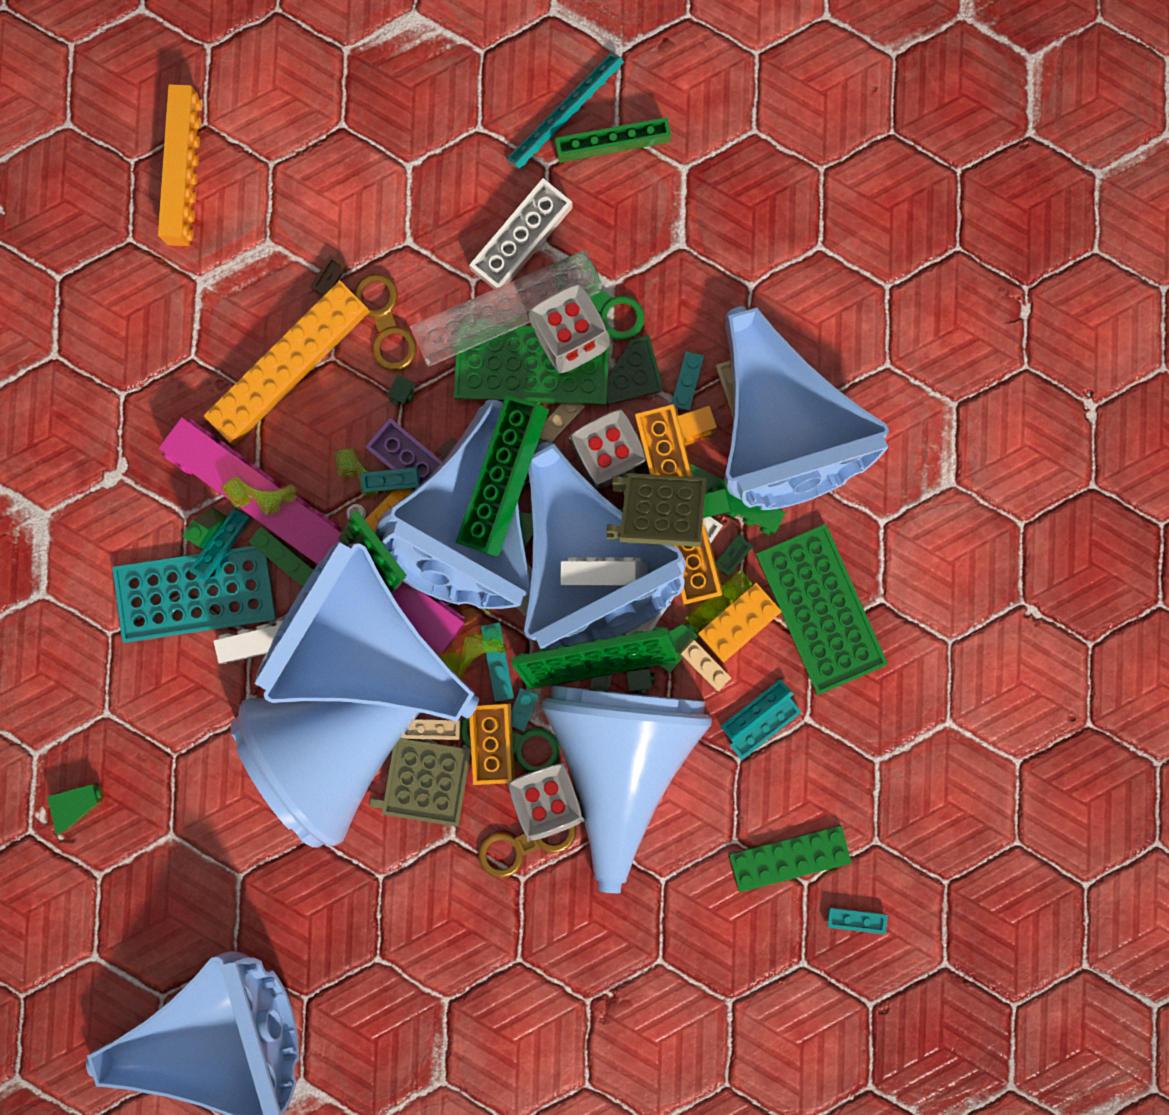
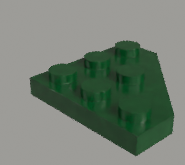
M650 335L630 340L608 378V405L663 391Z

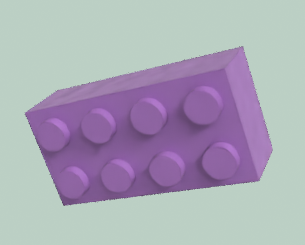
M391 418L388 419L365 446L367 450L390 469L418 467L420 485L442 463L438 457Z

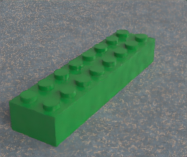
M509 395L505 396L455 543L499 557L549 409L538 403Z

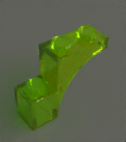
M352 447L334 451L338 474L347 478L353 477L357 473L361 493L366 494L367 497L378 495L379 491L363 492L361 473L368 471L360 463L355 449ZM393 489V490H385V493H391V492H393L395 489Z
M235 476L221 486V489L235 507L239 508L241 506L243 508L250 504V499L253 498L263 513L267 515L277 513L281 509L280 506L282 504L292 502L297 498L296 494L299 493L293 484L276 491L256 490L248 486L238 476Z
M740 570L721 586L723 591L721 596L705 600L685 619L698 633L718 617L730 604L743 595L753 583Z
M472 633V636H465L462 655L450 651L449 654L442 655V660L462 680L466 668L475 658L487 652H506L507 644L501 643L502 640L491 637L490 640L483 639L484 635Z

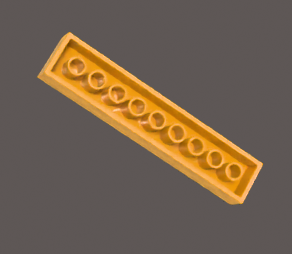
M339 280L204 417L229 443L236 445L370 310Z
M675 404L635 414L650 474L693 477ZM703 517L701 547L672 545L682 552L686 561V568L683 574L685 583L681 591L684 604L721 596L723 593Z

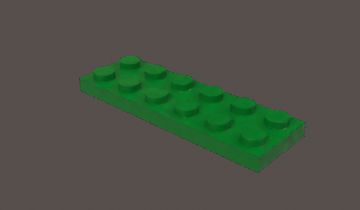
M842 825L729 854L739 893L852 864Z

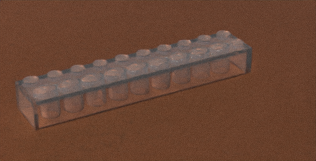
M584 250L410 326L429 367L530 323L529 311L541 301L563 289L580 284L587 294L591 296L602 291V282L587 251Z

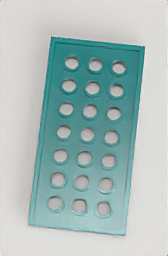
M254 546L229 549L215 568V575L209 577L207 581L198 576L194 580H189L187 577L189 568L200 554L112 567L122 643L276 620L268 557ZM247 561H252L254 568L247 572L244 569V564ZM232 563L235 571L232 574H227L225 567L227 564ZM171 572H175L178 576L177 581L174 583L168 580ZM152 575H156L159 579L158 584L155 586L149 583ZM133 578H137L140 582L136 589H133L130 585ZM251 579L255 580L257 584L256 588L252 591L247 588V582ZM232 582L236 583L238 587L235 593L228 591V585ZM212 585L218 587V594L216 596L209 594V588ZM193 588L199 590V596L196 599L190 597V591ZM174 591L180 593V599L177 602L171 600V594ZM155 594L161 596V602L158 605L152 602V597ZM135 597L142 599V605L138 608L133 605ZM256 598L259 601V607L253 610L250 608L249 602ZM234 601L240 604L238 612H232L230 609V605ZM215 604L221 607V612L218 615H214L211 612V608ZM196 607L202 610V615L199 618H195L192 614L193 609ZM176 610H180L183 613L180 621H176L173 617ZM157 613H162L164 616V620L160 624H157L154 620ZM138 616H143L145 619V623L141 627L135 623Z

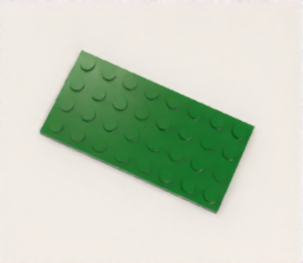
M458 323L454 399L504 401L505 396L509 395L534 403L607 406L610 346L588 362L570 371L558 373L541 346L532 326ZM606 329V331L608 332L609 337H610V332H611V331H610V329Z
M827 524L755 554L778 608L782 611V617L816 695H820L888 665Z
M656 627L652 631H636L632 635L627 636L616 635L611 639L599 638L590 643L578 642L574 646H558L554 650L548 651L542 649L533 654L521 653L517 657H512L511 662L527 687L532 690L680 662V658L668 629Z

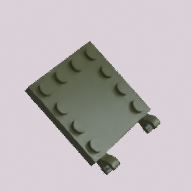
M628 473L627 478L613 477V491L620 492L624 489L626 490L621 526L608 524L606 528L607 539L615 540L620 537V542L701 547L707 478Z
M400 738L391 750L392 757L384 800L372 798L369 807L382 808V815L459 827L471 749Z

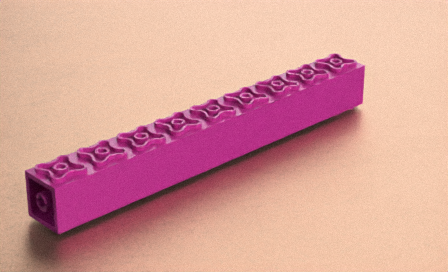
M181 417L158 448L163 451L162 456L185 473L196 475L316 564L323 560L328 550L336 542H339L341 534L339 530L341 527L314 508L310 510L309 507L311 505L283 485L280 488L278 486L280 483L253 463L248 465V459L221 440L218 443V437L191 418L186 420ZM402 582L393 594L398 606L421 637L437 652L445 654L466 625V622L463 621L465 617L442 600L438 599V601H435L432 596L409 586L405 582Z

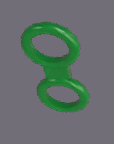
M573 261L567 263L559 270L555 282L557 293L564 289L563 279L571 270L582 269L589 273L593 283L592 288L587 294L600 313L605 328L610 329V337L617 340H626L633 338L640 332L644 325L645 316L642 306L629 296L619 295L612 298L600 288L598 272L592 265L584 261ZM618 304L631 306L637 315L634 327L625 332H618L612 329L607 321L609 310Z
M464 717L460 728L461 738L465 745L471 749V738L468 733L470 719ZM539 728L529 729L522 734L512 731L513 751L515 760L520 768L531 773L556 764L560 749L558 741L553 734ZM533 736L545 738L552 748L551 758L541 766L528 764L522 756V745Z

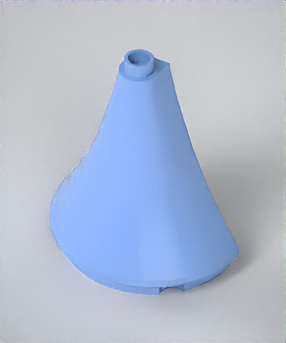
M740 306L730 310L725 315V329L734 390V420L724 481L732 496L741 499L747 507L759 506L760 510L793 506L824 495L846 484L848 479L863 473L884 454L888 448L885 440L889 432L887 425L853 402L813 369L773 328L758 308L747 310L745 307Z
M497 400L485 401L484 406L478 409L463 435L438 468L411 494L387 510L380 517L376 527V536L407 575L403 582L437 599L458 605L464 603L472 604L483 609H504L520 606L522 598L530 595L531 587L520 527L518 502L499 557L455 543L503 405L502 402Z
M552 442L539 444L536 447L528 470L533 517V568L524 627L526 637L537 641L541 649L554 650L558 646L569 647L574 646L578 642L590 643L599 638L611 639L616 635H623L648 622L671 605L670 600L679 595L684 588L683 574L686 568V561L682 552L672 545L620 542V537L615 540L607 539V525L621 526L623 513L605 499L574 468L559 447ZM568 557L604 558V561L605 557L641 558V562H648V574L627 585H561V561H568Z
M336 542L328 550L323 560L318 563L276 632L254 684L264 689V697L271 703L342 701L374 704L426 713L456 722L460 716L468 719L475 711L479 702V698L474 695L472 688L443 662L417 632L381 578L366 546L358 542L352 543L349 546Z
M552 686L551 698L546 697L542 701L541 708L560 745L580 801L590 845L594 879L598 881V891L621 893L622 883L627 882L637 849L656 807L681 765L710 728L712 718L709 714H704L705 701L611 691L607 693L600 690L589 691V689Z
M248 698L240 705L238 716L231 722V734L238 745L236 750L251 780L282 823L289 830L292 829L302 842L311 847L318 848L323 844L336 846L344 841L353 817L382 764L421 712L382 705L342 701L271 703L265 698Z
M240 952L220 953L213 956L169 1003L149 1019L123 1036L89 1053L86 1059V1069L88 1074L94 1078L96 1087L127 1089L165 1096L199 1105L224 1115H283L294 1094L297 1082L294 1069L299 1061L298 1035L293 1009L281 981L273 970L266 971L261 960L250 958L248 955Z

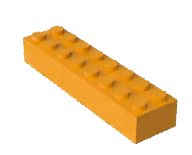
M169 84L158 236L167 245L190 246V241H193L194 238L191 226L192 222L195 221L193 203H196V192H194V185H197L198 180L195 168L199 164V157L197 155V148L200 147L198 129H201L199 110H202L203 102L190 85Z

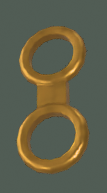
M368 275L360 280L354 292V295L362 303L363 290L373 282L384 283L390 292L389 302L385 307L380 310H370L366 317L374 318L379 332L373 343L374 358L386 370H403L415 359L417 345L411 332L397 326L392 310L395 308L398 300L397 287L393 280L386 275ZM390 335H402L406 338L409 345L407 356L397 363L387 362L381 355L382 342Z
M577 827L569 828L566 840L558 845L547 844L542 839L528 842L525 833L517 837L501 831L492 833L483 840L479 847L478 858L480 865L486 873L493 877L505 878L512 876L521 867L524 855L540 848L545 852L558 853L569 848L576 838ZM507 840L514 846L517 854L516 860L508 869H495L488 863L486 851L492 842Z

